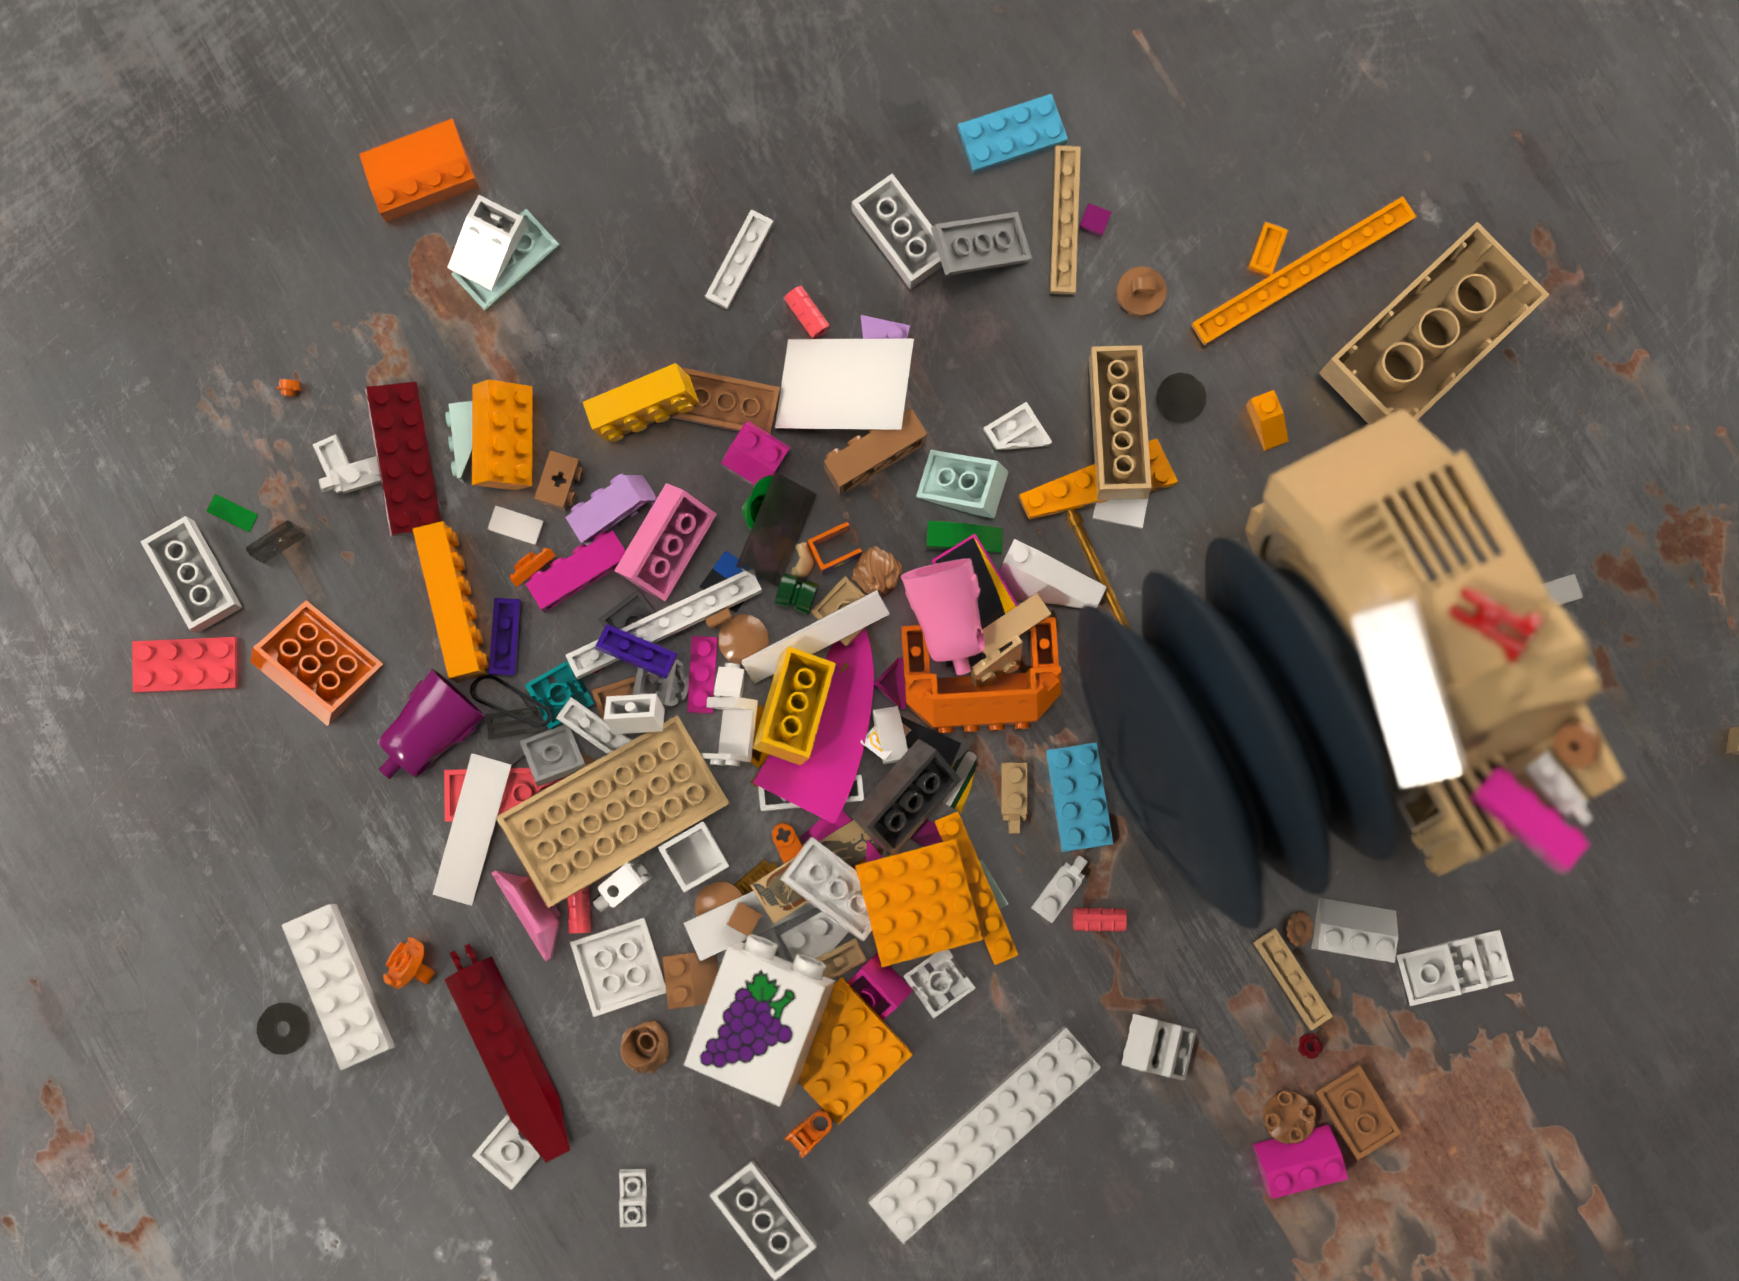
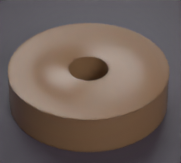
M1569 722L1555 733L1554 749L1558 757L1571 767H1586L1594 762L1601 753V740L1597 732L1584 722ZM1575 741L1580 745V748L1576 746Z

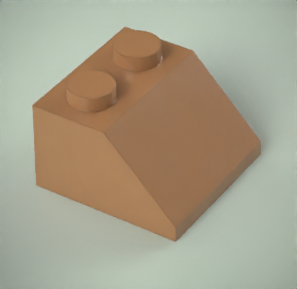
M696 952L662 957L668 1008L675 1009L707 1004L719 972L717 954L702 961L699 960Z

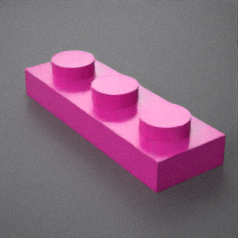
M692 636L687 713L713 714L714 708H708L706 705L707 697H714L717 637Z

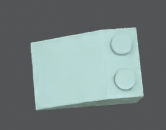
M930 450L916 497L972 515L995 518L1009 471L995 460Z

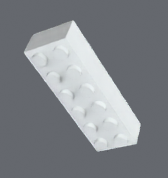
M1416 597L1359 612L1352 617V621L1401 785L1407 786L1459 774L1466 764Z
M328 904L281 925L340 1070L347 1069L395 1048L337 904Z

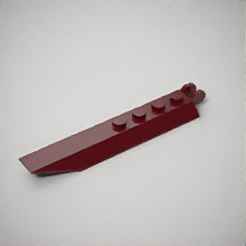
M469 943L464 947L472 965L463 969L458 954L455 951L450 952V957L457 972L444 980L511 1122L547 1163L570 1151L559 1096L493 958L489 957L478 962Z

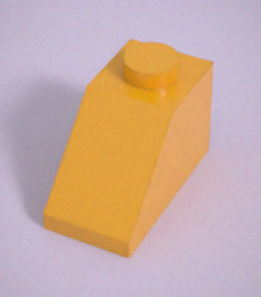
M1275 390L1251 398L1246 407L1264 451L1289 442L1284 412Z

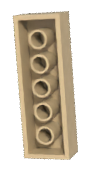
M1142 345L1091 347L1089 374L1097 500L1148 499L1151 491V473Z

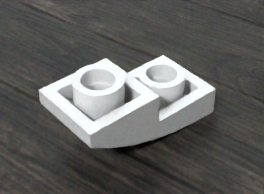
M898 706L873 710L871 716L883 752L893 751L885 761L882 759L883 764L898 762L908 751Z
M620 1169V1227H646V1169Z

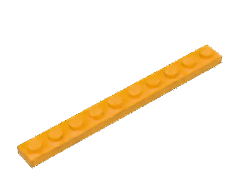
M1402 196L1194 321L1191 326L1205 346L1413 221L1417 216Z

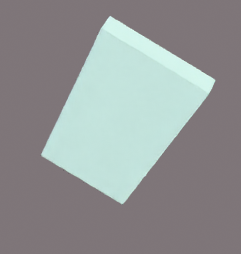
M527 209L519 215L524 217L528 227L492 291L455 272L451 274L485 312L560 247L559 243Z

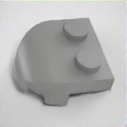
M676 659L667 679L638 667L632 695L657 694L664 708L674 706L678 702L683 701L688 693L689 679L687 676H684L680 668L682 663Z

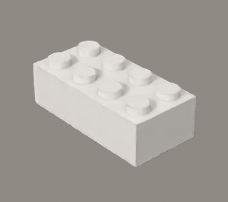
M893 173L852 201V212L910 290L943 267L931 231L932 225Z
M185 516L140 541L189 630L199 633L243 608L194 520Z
M753 1159L711 1192L710 1197L774 1281L817 1247V1242Z

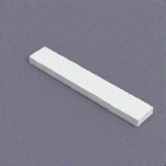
M876 590L743 659L742 665L753 683L756 684L775 673L779 656L788 646L814 654L889 615V610Z

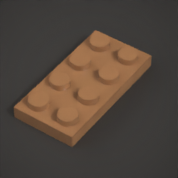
M682 368L690 376L699 404L693 406V409L686 413L678 412L673 414L671 418L734 431H740L744 423L749 420L771 434L780 387Z

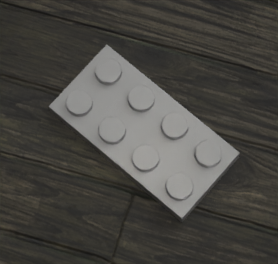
M1018 212L940 223L931 227L945 276L1026 263L1032 259Z

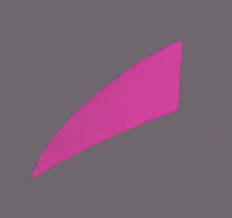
M866 630L848 647L841 641L833 643L825 657V660L834 662L836 665L810 758L802 765H798L769 755L753 781V784L832 824H835L850 794L861 761L870 721L874 690V665ZM846 662L849 666L840 673L841 668Z

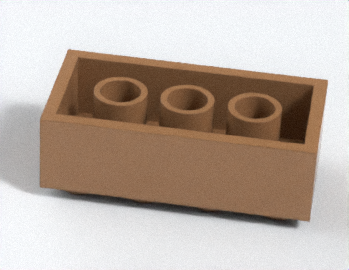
M912 409L906 412L904 410L901 430L870 429L871 433L863 438L861 435H858L847 443L849 446L841 451L837 448L826 455L824 471L840 496L926 445L927 433Z

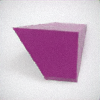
M897 658L874 682V688L894 706H898L900 711H906L903 658Z

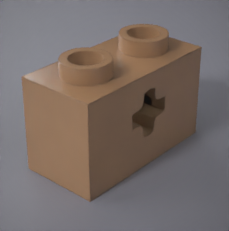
M550 450L534 499L540 504L567 511L568 505L572 506L576 497V492L573 491L576 481L580 482L583 476L584 468L581 467L582 463L580 460ZM563 476L566 483H561L558 487L555 481L561 480Z

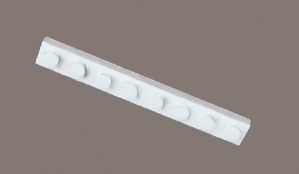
M749 568L620 630L654 644L762 593V589L752 569ZM598 640L565 655L577 680L620 659L596 650Z

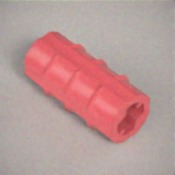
M802 286L794 288L784 297L791 311L794 312L798 321L801 322L805 331L808 332L812 339L819 338L830 329V325L824 318V315L821 314L817 305L813 303Z
M590 886L568 897L567 921L569 934L591 932Z
M1100 907L1073 909V931H1126V909Z

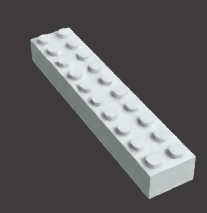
M1063 1026L868 1199V1203L902 1243L906 1242L1101 1067L1071 1032Z

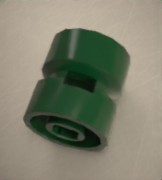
M784 573L774 604L786 608L793 605L795 611L809 615L819 584L809 580L799 582L798 577Z

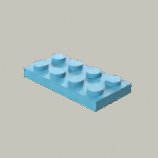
M1052 94L960 123L957 127L973 173L1067 143L1068 141Z
M1097 743L1046 750L1062 852L1112 845L1113 838Z

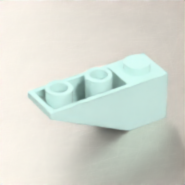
M472 401L449 404V412H446L447 426L451 427L452 436L448 437L449 448L451 452L454 451L455 461H451L452 474L457 476L461 483L466 481L472 466Z

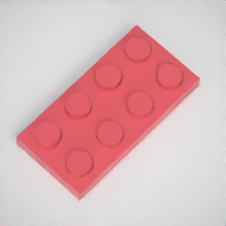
M237 638L132 641L133 692L238 689Z

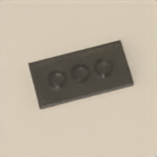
M774 473L736 567L773 586L779 587L817 494L781 474Z

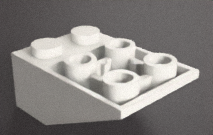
M478 195L466 217L447 268L492 291L528 227L524 217Z

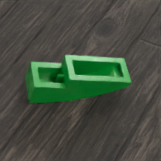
M928 521L926 549L949 550L973 534H976L987 553L1002 554L1003 528L967 523Z

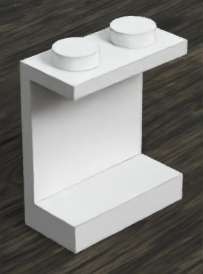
M707 697L706 707L723 710L718 754L701 753L703 759H709L711 765L740 767L741 762H751L758 700L741 697Z

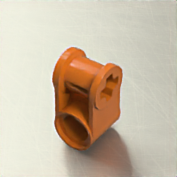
M782 822L773 828L772 839L785 864L796 857L804 845L802 841L800 842L790 824ZM783 828L784 831L789 830L791 832L788 834L787 841H784L782 838H776L779 835L778 829Z
M824 1109L816 1110L804 1122L797 1125L784 1139L790 1141L800 1152L799 1156L803 1158L829 1133L833 1125V1119ZM818 1116H823L827 1119L828 1126L824 1129H819L815 1126L814 1119Z

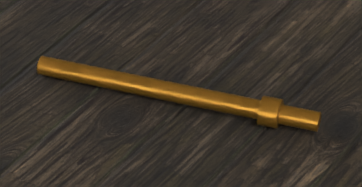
M1076 509L1065 510L1068 516L1066 520L1070 528L1074 529L1097 581L1107 587L1104 596L1114 618L1131 629L1082 524L1084 520L1081 514L1077 513Z

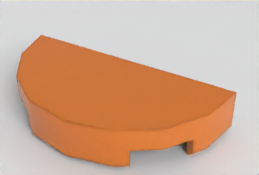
M542 548L543 552L536 555L530 552L514 565L516 571L514 574H510V579L516 588L556 556L551 549Z

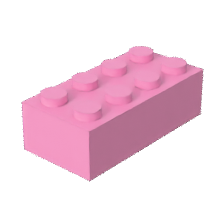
M666 483L614 571L648 594L666 601L717 514L683 489Z

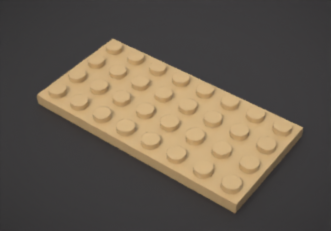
M677 715L663 723V731L647 732L498 815L496 819L549 909L622 867L627 862L636 859L728 806L730 803Z

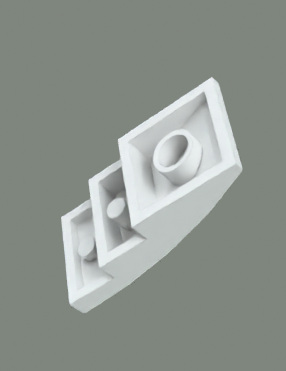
M1500 929L1396 955L1410 1006L1514 981Z

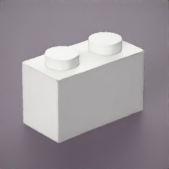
M657 694L606 697L604 720L613 734L663 731L665 708Z

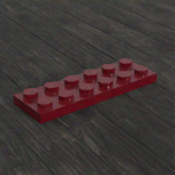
M417 382L366 387L365 393L390 537L414 534V528L441 522Z

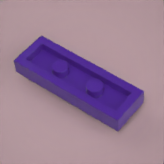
M494 598L488 671L490 675L515 676L521 611L520 599Z
M606 624L596 644V650L667 679L677 659V653Z

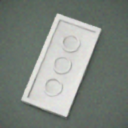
M810 837L780 880L860 941H865L872 928L856 870L813 837Z

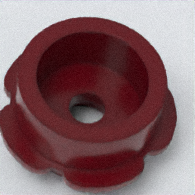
M1315 1033L1304 1034L1298 1041L1299 1053L1302 1056H1307L1308 1059L1317 1058L1318 1054L1323 1051V1042L1320 1041V1037ZM1310 1043L1313 1044V1047H1312V1048H1309V1047H1308V1045H1309Z

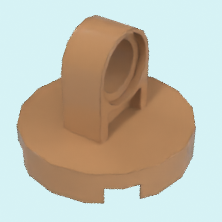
M1143 266L1131 268L1125 272L1120 278L1116 289L1118 304L1128 311V314L1136 317H1146L1154 314L1164 303L1167 293L1166 284L1162 276L1152 268Z

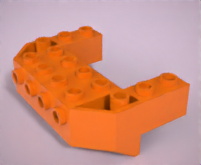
M1056 617L1047 618L1028 631L1031 668L1027 673L1005 674L996 678L993 683L981 685L977 688L972 683L971 676L937 678L936 674H930L929 651L921 626H902L901 638L906 706L932 730L938 729L939 734L954 733V728H964V732H978L979 727L986 726L990 727V731L1005 730V725H1015V729L1031 728L1030 724H1035L1061 695V666H1059Z

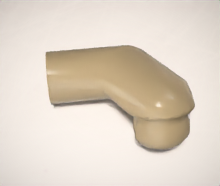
M807 542L796 545L800 559L796 567L791 569V575L799 579L806 578L814 566V559Z

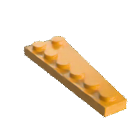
M1158 439L1149 441L1151 491L1177 485L1178 480ZM1095 464L1019 494V500L1029 520L1060 513L1068 509L1082 508L1088 504L1108 502V500H1097Z

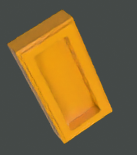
M1265 221L1247 269L1267 277L1271 276L1286 239L1288 229Z

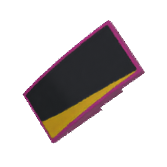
M973 534L931 560L932 564L959 559L972 560L974 574L977 575L980 588L977 602L982 629L1018 606L976 534Z

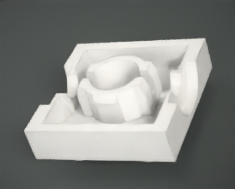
M949 950L933 953L903 975L933 1019L975 989ZM927 963H930L934 968V971L930 974L924 967ZM948 991H950L954 997L951 1001H948V999L944 995Z

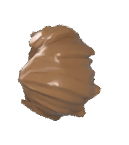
M877 546L870 547L858 558L853 569L852 580L856 581L866 594L869 595L877 590L881 598H883L896 587L900 576H902V565L891 553H887L884 549Z
M646 1021L635 1028L627 1029L623 1033L621 1056L624 1063L637 1073L645 1074L650 1072L653 1074L663 1064L667 1063V1058L670 1055L668 1035L657 1021Z

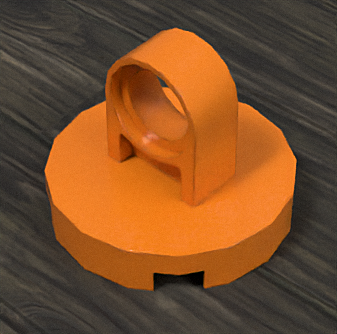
M412 937L407 938L408 942L406 944L400 942L395 947L385 965L389 967L388 975L383 974L384 982L396 989L404 987L412 978L429 985L436 974L432 969L421 963L424 956L423 943Z

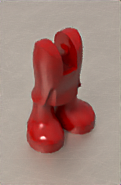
M1463 587L1459 595L1469 603L1475 604L1477 608L1473 614H1470L1465 609L1452 605L1448 613L1459 623L1482 634L1486 640L1491 639L1504 650L1505 659L1514 665L1528 642L1499 628L1500 625L1503 623L1524 638L1530 640L1543 616L1537 613H1531L1527 616L1515 614L1507 610V606L1493 602L1474 589Z

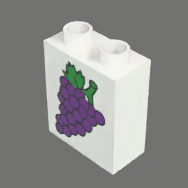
M748 935L746 943L739 942L727 947L684 1066L780 1107L793 1096L836 981L823 976L826 968L824 963L799 954L796 955L794 963L774 956L778 947L774 942L760 936Z

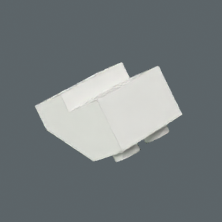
M1133 1014L1126 1047L1123 1052L1122 1065L1185 1081L1197 1030Z

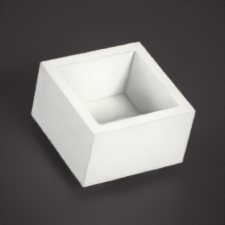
M704 821L658 847L683 893H687L730 868L728 861Z

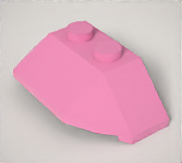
M497 870L492 872V876L545 962L553 959L562 923L559 919L562 914L557 905L549 909L547 908L530 877Z

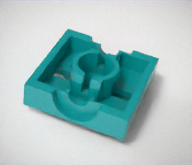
M568 660L525 684L530 696L551 710L552 719L547 724L550 730L563 724L556 717L570 697L587 709L596 705L582 679H576ZM552 675L557 681L553 684H551L548 680V678ZM538 706L544 720L546 721L548 718V713Z

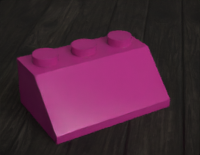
M1329 1124L1315 1127L1309 1137L1296 1144H1285L1274 1138L1253 1143L1266 1195L1271 1199L1348 1179L1341 1151Z

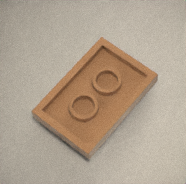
M1360 1065L1354 1066L1314 1091L1357 1161L1402 1134Z

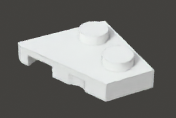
M1027 402L983 428L996 451L1045 447L1052 444L1051 439Z

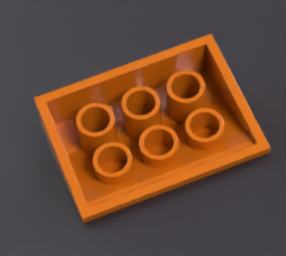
M453 119L446 120L359 154L375 203L385 222L479 187Z
M307 600L253 647L250 660L254 666L327 726L348 708L383 667L381 661Z

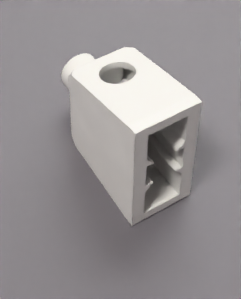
M637 858L624 864L598 886L600 894L592 902L600 912H603L609 906L615 908L623 904L654 878Z

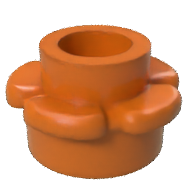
M279 379V387H276L277 390H281V395L296 397L297 392L302 390L300 389V381Z

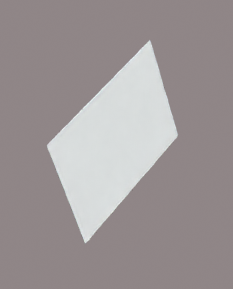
M788 339L775 428L901 430L914 339Z

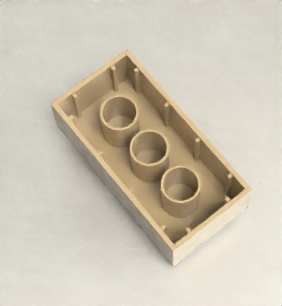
M1476 222L1331 358L1319 374L1369 425L1401 408L1418 420L1550 294Z

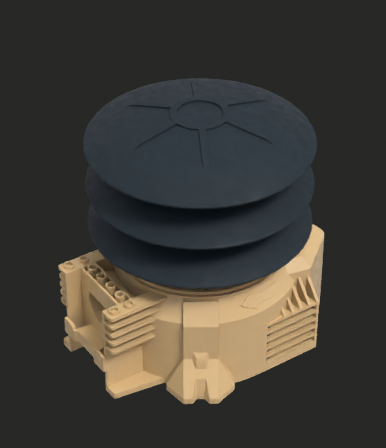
M1402 408L1270 475L1263 496L1264 502L1251 508L1245 527L1252 552L1238 542L1226 538L1213 539L1209 544L1205 555V601L1171 576L1163 572L1152 571L1147 574L1142 585L1143 639L1097 606L1085 605L1079 613L1078 665L1082 688L1098 736L1105 765L1120 797L1154 847L1161 851L1179 876L1205 902L1247 929H1258L1263 920V873L1261 861L1307 893L1321 895L1326 892L1331 880L1329 831L1371 859L1389 860L1393 856L1398 844V806L1413 833L1411 837L1415 846L1419 850L1422 849L1427 857L1425 863L1432 873H1436L1437 876H1441L1517 838L1470 798V795L1492 770L1499 768L1500 770L1505 769L1512 773L1516 778L1515 782L1523 789L1528 788L1539 797L1538 801L1546 808L1553 807L1523 770L1546 752L1551 754L1584 796L1585 801L1625 781L1624 775L1586 706L1602 690L1598 676L1589 666L1586 657L1590 653L1586 639L1562 607L1550 599L1531 561L1466 452L1463 450L1453 455L1413 416ZM1464 504L1478 518L1503 554L1494 557ZM1447 509L1464 527L1487 559V562L1479 565ZM1432 517L1445 530L1468 562L1459 565ZM1416 523L1444 556L1452 568L1451 571L1444 573ZM1402 532L1420 552L1437 578L1429 581L1403 537ZM1463 587L1474 589L1493 602L1507 606V610L1515 614L1527 616L1531 613H1537L1543 616L1530 640L1524 638L1502 623L1499 628L1528 642L1514 665L1505 659L1504 650L1491 639L1486 640L1482 634L1459 623L1448 613L1452 605L1465 609L1470 614H1473L1477 608L1475 604L1469 603L1459 595ZM1416 597L1466 766L1459 774L1402 786L1352 617L1362 611ZM1572 721H1581L1588 724L1597 732L1601 740V753L1599 757L1583 768L1567 765L1558 757L1554 749L1555 733L1562 726ZM1575 741L1576 746L1580 748V745Z

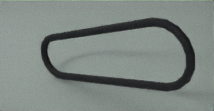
M485 675L478 677L470 686V694L474 700L536 728L544 727L552 719V712L548 707L496 676ZM493 679L544 709L548 713V718L541 724L533 723L478 698L474 694V687L480 680Z

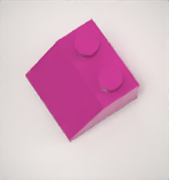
M748 420L744 423L721 463L755 485L761 478L775 474L791 447Z
M878 953L847 981L882 1020L892 1013L913 991L890 965L881 966Z

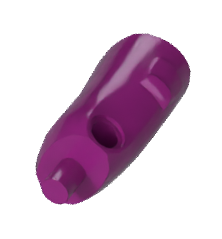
M431 668L426 677L420 680L413 691L410 692L409 701L398 718L379 738L378 745L390 756L379 768V771L388 779H391L402 767L413 777H419L452 745L466 741V738L476 730V726L486 716L445 677Z

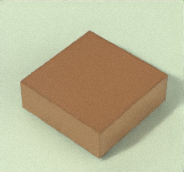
M727 608L705 619L709 629L713 631L721 627L727 620H732V615Z
M738 901L726 925L748 936L752 934L762 914Z

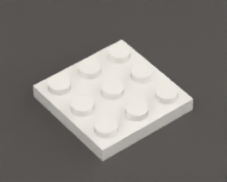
M645 918L570 942L593 1017L667 993L665 979Z

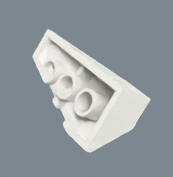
M1015 539L999 572L1016 601L1024 602L1038 593L1044 604L1063 605L1081 609L1085 605L1098 607L1107 588L1103 584L1043 552Z

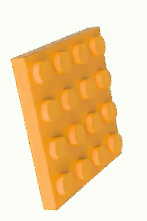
M956 839L855 865L882 967L983 940Z
M841 977L834 984L798 1083L839 1125L914 1053L851 985Z

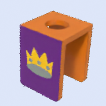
M848 521L807 540L822 575L858 559L862 554V550L859 548L823 565L815 546L849 531L850 525Z

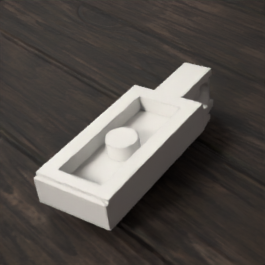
M376 456L337 467L329 471L330 476L319 479L322 492L335 489L336 493L343 492V494L381 483Z
M1549 752L1544 753L1523 769L1553 809L1565 819L1571 817L1579 828L1592 820V817L1584 807L1587 805L1584 796Z
M1078 856L1072 865L1066 862L1063 867L1061 866L1034 902L1031 909L1050 923H1053L1081 885L1085 876L1080 872L1088 861Z

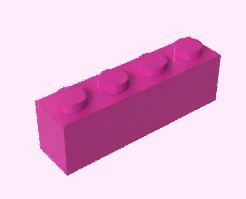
M607 530L601 532L594 537L595 541L588 546L586 544L578 546L572 551L573 555L566 559L561 557L551 563L552 568L544 573L542 570L529 577L530 581L526 583V586L544 613L616 569L626 550L613 530L609 533Z
M1499 768L1492 770L1470 795V798L1559 873L1568 871L1590 845L1584 840L1585 835L1579 829L1566 825L1561 820L1562 816L1556 810L1542 805L1538 801L1539 797L1528 788L1523 789L1518 785L1512 773L1505 769L1500 770Z

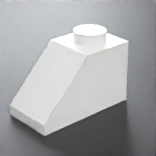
M725 663V667L718 668L714 688L715 697L743 698L745 670L740 669V664Z

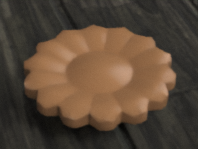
M1296 911L1288 919L1287 936L1295 946H1304L1312 938L1314 930L1312 926L1313 921L1305 911Z

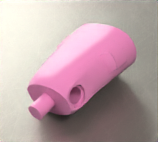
M959 559L923 566L904 573L901 579L906 589L905 594L922 628L927 648L933 661L953 660L956 675L971 672L968 657L979 654L985 649V640L977 602L980 588L977 575L974 574L972 560Z

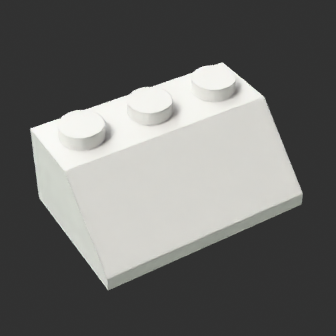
M1319 898L1311 949L1395 963L1398 943L1396 911Z

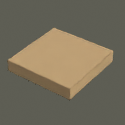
M845 576L810 612L817 620H820L867 595ZM868 626L839 641L848 647Z

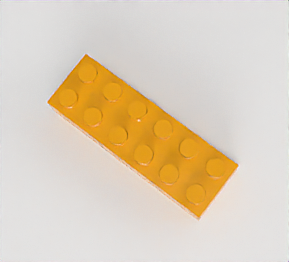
M443 521L414 528L413 533L448 678L460 683L487 675L486 669L489 668V662L486 653L483 654L480 648V644H483V637L480 629H477L474 620L477 619V612L474 604L471 605L468 595H471L469 581L465 580L462 571L466 570L462 555L459 556L456 546H460L457 532L453 531L452 527L447 526Z

